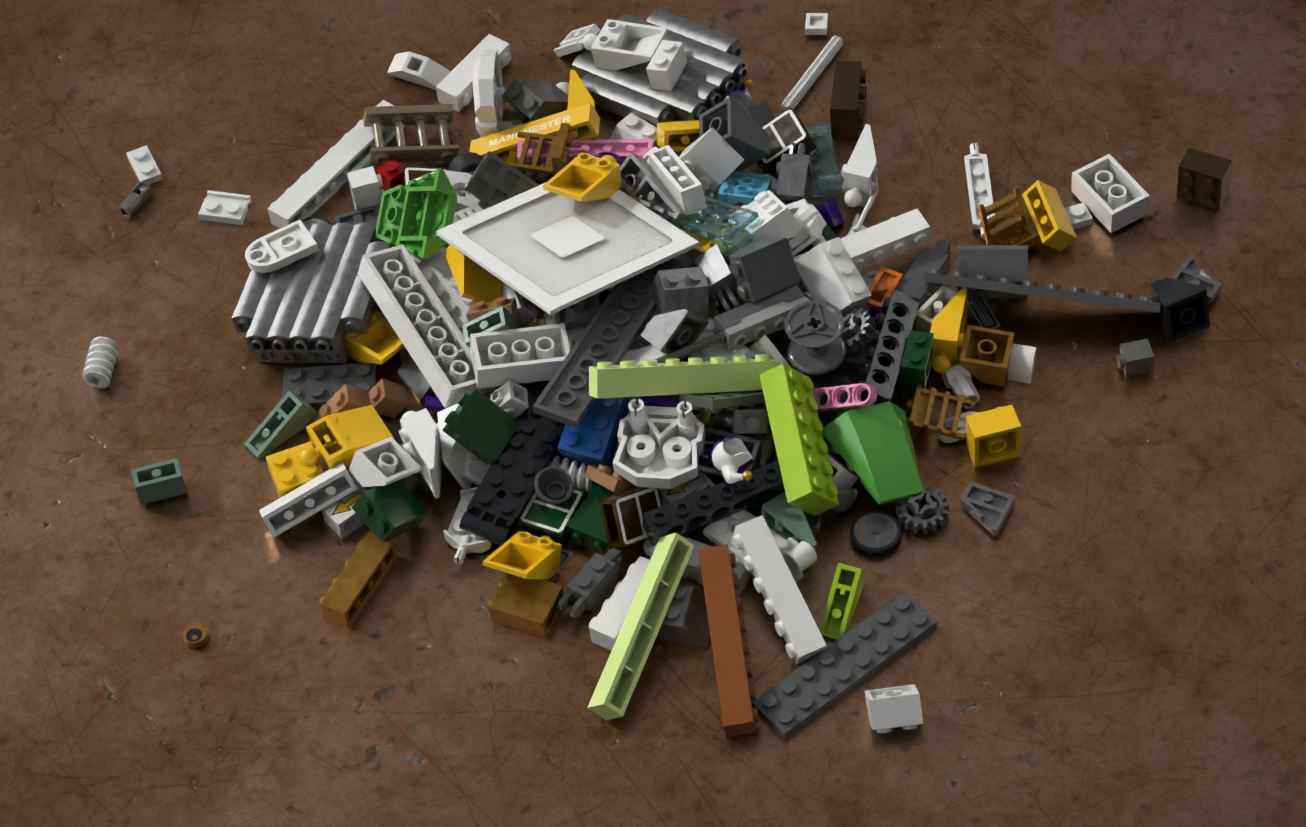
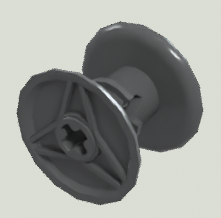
M812 300L798 304L788 312L785 319V331L791 340L787 348L788 359L792 366L800 372L810 375L826 374L835 370L843 362L846 355V344L840 335L844 328V318L837 307L829 302Z

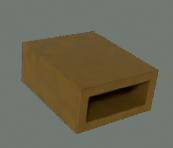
M507 573L505 578L500 579L496 595L491 597L488 602L487 609L490 612L491 622L546 638L559 612L557 605L564 595L563 586L545 580L525 579Z

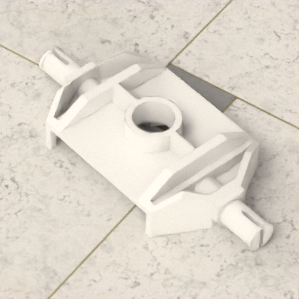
M478 487L460 491L461 499L448 530L443 531L445 540L453 548L457 549L456 555L453 558V561L457 564L458 562L463 564L466 554H470V552L483 553L490 549L493 543L459 529L461 518L467 511V506Z

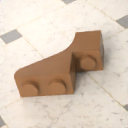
M500 297L495 299L494 302L489 303L479 301L473 303L466 314L470 322L503 306L517 319L518 328L546 325L545 319L537 320V318H531L522 323L515 298Z
M383 378L369 392L345 384L339 391L335 392L334 396L325 405H322L319 410V417L321 419L326 415L373 405L379 415L395 418L408 405L406 390L404 386Z

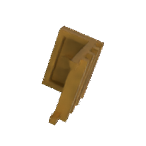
M561 123L557 136L518 131L517 137L525 138L519 162H509V165L521 173L525 170L531 171L533 175L539 172L549 177V174L556 175L568 164L570 147L573 146L574 133L570 132L569 123ZM531 140H538L532 165L525 164ZM548 141L551 142L545 167L538 166L544 142Z
M1013 187L1014 193L987 207L983 204L978 205L979 211L977 213L981 217L980 227L983 228L984 233L982 236L986 240V245H1028V249L1041 242L1039 234L1026 224L1019 187ZM1016 202L1015 205L987 219V216ZM1018 214V216L1012 218L1011 220H1009V221H1007V222H1005V223H1003V224H1001V225H999V226H997V227H995V228H993V229H991V230L989 229V228H991L992 226H994V225H996V224H998V223H1000V222H1002V221H1004V220H1006V219H1008V218H1010V217H1012V216Z
M917 384L914 397L908 398L905 410L910 412L907 421L912 442L917 429L964 440L966 434L957 432L962 405L971 407L972 400L964 399V395L959 394V397L950 395L949 391H945L944 394L937 392L936 388L932 387L929 390L922 388L921 384ZM934 398L943 400L937 427L929 425ZM948 401L957 403L951 430L943 428Z

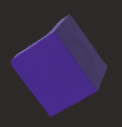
M834 197L813 205L830 228L844 223Z

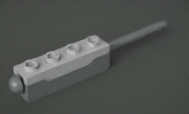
M794 284L756 302L741 305L714 317V335L655 360H657V363H665V359L669 358L682 359L717 343H722L727 351L742 347L749 342L762 338L764 335L784 329L788 312L798 304L815 300L814 296L809 292H802Z

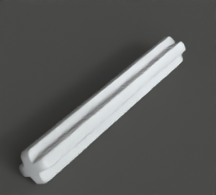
M835 35L831 38L781 103L783 111L790 107L794 109L842 47L843 39Z

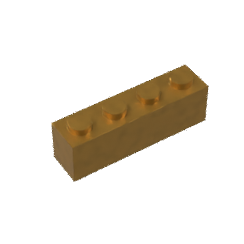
M368 532L365 538L359 541L352 557L346 560L343 570L339 575L335 576L332 586L320 599L319 606L324 619L347 628L350 626L396 558L397 553L394 541L388 540L382 543L371 532Z

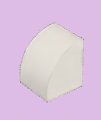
M1013 344L1007 380L1031 384L1036 365L1037 347Z

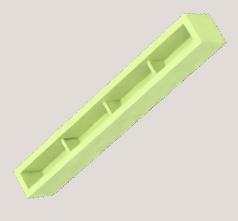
M756 354L755 359H747L745 355H734L733 360H725V357L713 356L710 357V361H702V358L691 357L688 358V362H680V359L676 358L665 359V363H657V360L651 359L643 360V364H635V361H620V365H612V362H597V366H589V396L598 399L762 390L759 375L778 366V361L770 359L767 354Z
M678 533L659 538L587 707L605 720L623 717L695 545Z

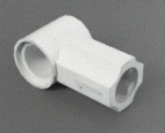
M961 364L951 366L948 371L941 373L946 388L951 389L956 397H959L960 394L964 395V399L972 400L971 407H974L980 401V396L971 381L970 372Z

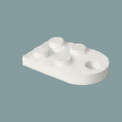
M298 220L253 241L245 251V258L250 269L266 273L288 266L301 258L319 251V248L302 221Z

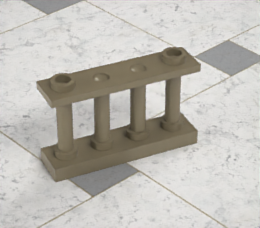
M453 104L365 107L363 124L364 127H373L375 147H372L370 151L369 164H384L393 157L400 163L452 161L458 156L460 149L459 144L450 145L447 124H451L454 113ZM403 125H416L419 146H406ZM425 125H438L441 145H428ZM381 126H395L398 147H384Z

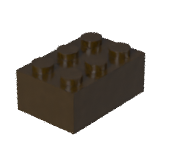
M835 61L830 104L831 140L858 141L859 132L863 131L864 119L861 116L865 115V102H862V100L867 99V86H863V84H866V71L862 70V61Z

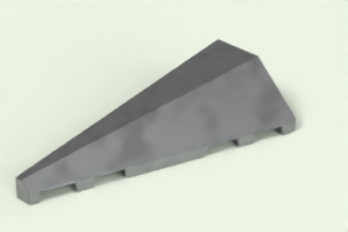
M630 152L620 166L621 188L619 190L639 203L680 220L684 218L686 214L642 156Z

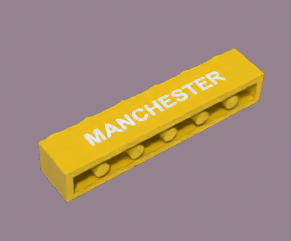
M587 103L472 140L470 152L477 153L484 158L486 153L490 151L508 164L509 162L515 163L518 162V140H525V138L517 137L518 131L557 136L561 123H569L570 132L574 133V140H588L599 136L600 117L592 104Z

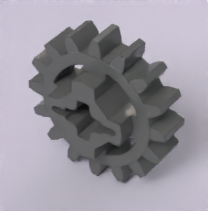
M854 308L850 314L847 311L844 312V328L840 336L846 344L847 356L852 350L855 353L858 352L859 346L865 347L866 341L872 339L869 335L875 332L873 328L876 325L873 320L874 318L862 308L858 311Z
M928 486L918 496L897 500L896 516L899 517V523H905L906 530H909L911 527L914 528L915 534L919 530H923V533L927 534V529L936 532V526L943 527L944 520H948L949 503L946 502L945 495L940 496L939 489L932 492L931 486Z

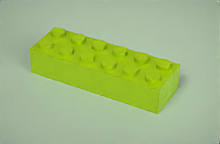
M782 363L759 375L787 502L816 516L839 505L837 499L838 490L833 482V468L828 460V447L822 434L823 425L819 420L818 404L814 399L812 390L813 382L810 377Z

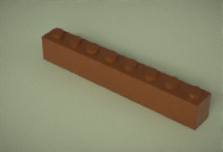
M728 544L698 549L726 737L755 733V723L760 721L757 707L753 708L752 700H756L754 685H749V678L753 677L751 662L746 663L745 655H750L748 641L743 640L742 633H746L744 618L739 617V611H743L741 596H736V589H740L738 574L733 575L732 569L737 567L735 553H730Z

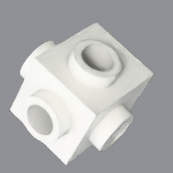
M510 380L491 394V401L514 418L529 408L527 389Z

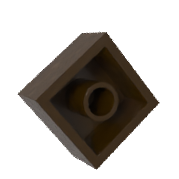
M1188 148L1178 167L1177 197L1220 210L1230 191L1232 160Z

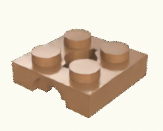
M599 464L598 467L590 465L587 467L585 477L612 492L619 493L636 487L613 471L612 467L604 464Z

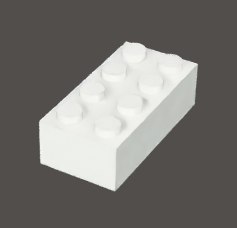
M564 323L470 334V354L477 389L502 386L508 380L516 384L551 380L570 352Z

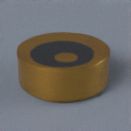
M192 623L183 631L185 643L192 648L205 645L209 639L207 628L201 623Z

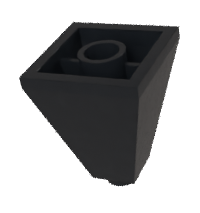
M1167 277L1150 284L1151 296L1156 298V303H1161L1160 313L1157 312L1168 343H1172L1210 326L1207 289L1205 287Z

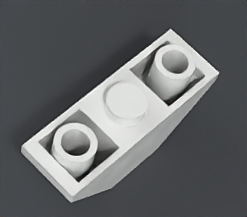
M409 51L395 55L387 74L436 90V86L451 71L428 57Z

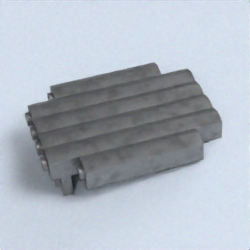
M662 9L652 12L647 21L629 14L622 15L617 21L668 28V33L664 40L683 42L687 64L672 91L651 89L646 71L650 61L620 70L595 68L592 52L586 50V52L578 55L572 63L573 70L580 77L596 106L622 117H626L632 112L656 128L657 123L672 122L674 119L679 121L699 120L700 114L721 103L732 91L740 89L743 86V81L749 75L747 61L740 58V55L743 53L740 39Z
M303 223L316 241L319 251L272 272L260 273L251 270L231 319L236 332L247 333L245 339L249 350L256 353L259 362L346 363L348 355L343 343L344 334H367L378 305L358 275L362 255L391 248V244L382 242L379 238L374 237L376 225L370 223H359L356 225L349 223H338L335 225L328 223H317L314 225Z

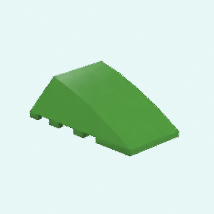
M436 169L435 173L422 175V178L419 180H410L405 186L399 185L382 193L374 237L396 246L404 245L408 252L418 255L423 259H428L448 244L436 235V231L453 224L458 197L444 169Z
M889 401L849 410L823 428V438L832 444L831 448L837 455L840 454L844 458L849 470L856 472L861 478V484L879 505L909 498L910 496H918L924 491L906 412Z

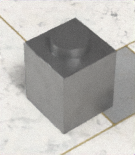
M1148 339L1120 344V354L1116 355L1118 367L1123 368L1126 377L1154 371V354Z

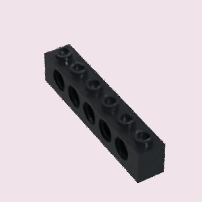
M895 289L890 298L885 297L881 310L884 311V314H880L876 326L880 328L879 330L876 329L873 334L871 343H874V347L871 346L866 356L869 364L865 363L861 372L864 380L859 381V383L874 387L877 391V398L873 405L891 400L909 333L912 330L920 299ZM868 389L863 390L861 393L862 402L868 398Z
M778 461L750 471L752 473L751 481L743 480L734 485L724 481L643 513L642 526L652 547L657 545L660 537L673 533L683 535L732 514L769 501L782 492L785 493Z

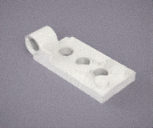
M743 510L711 523L703 530V534L718 546L728 544L730 553H735V557L743 563L742 558L744 555L741 549L737 550L733 543V532L735 526L756 517L747 510ZM769 528L791 574L798 575L817 561V554L809 543L805 541L798 543L792 537L785 540Z

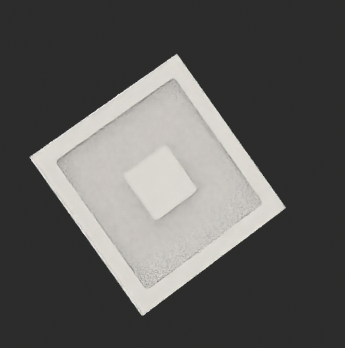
M544 184L436 231L437 236L549 315L557 313L564 308L596 295L607 288L613 287L622 281L699 246V241L621 190H618L609 199L581 202L543 190Z

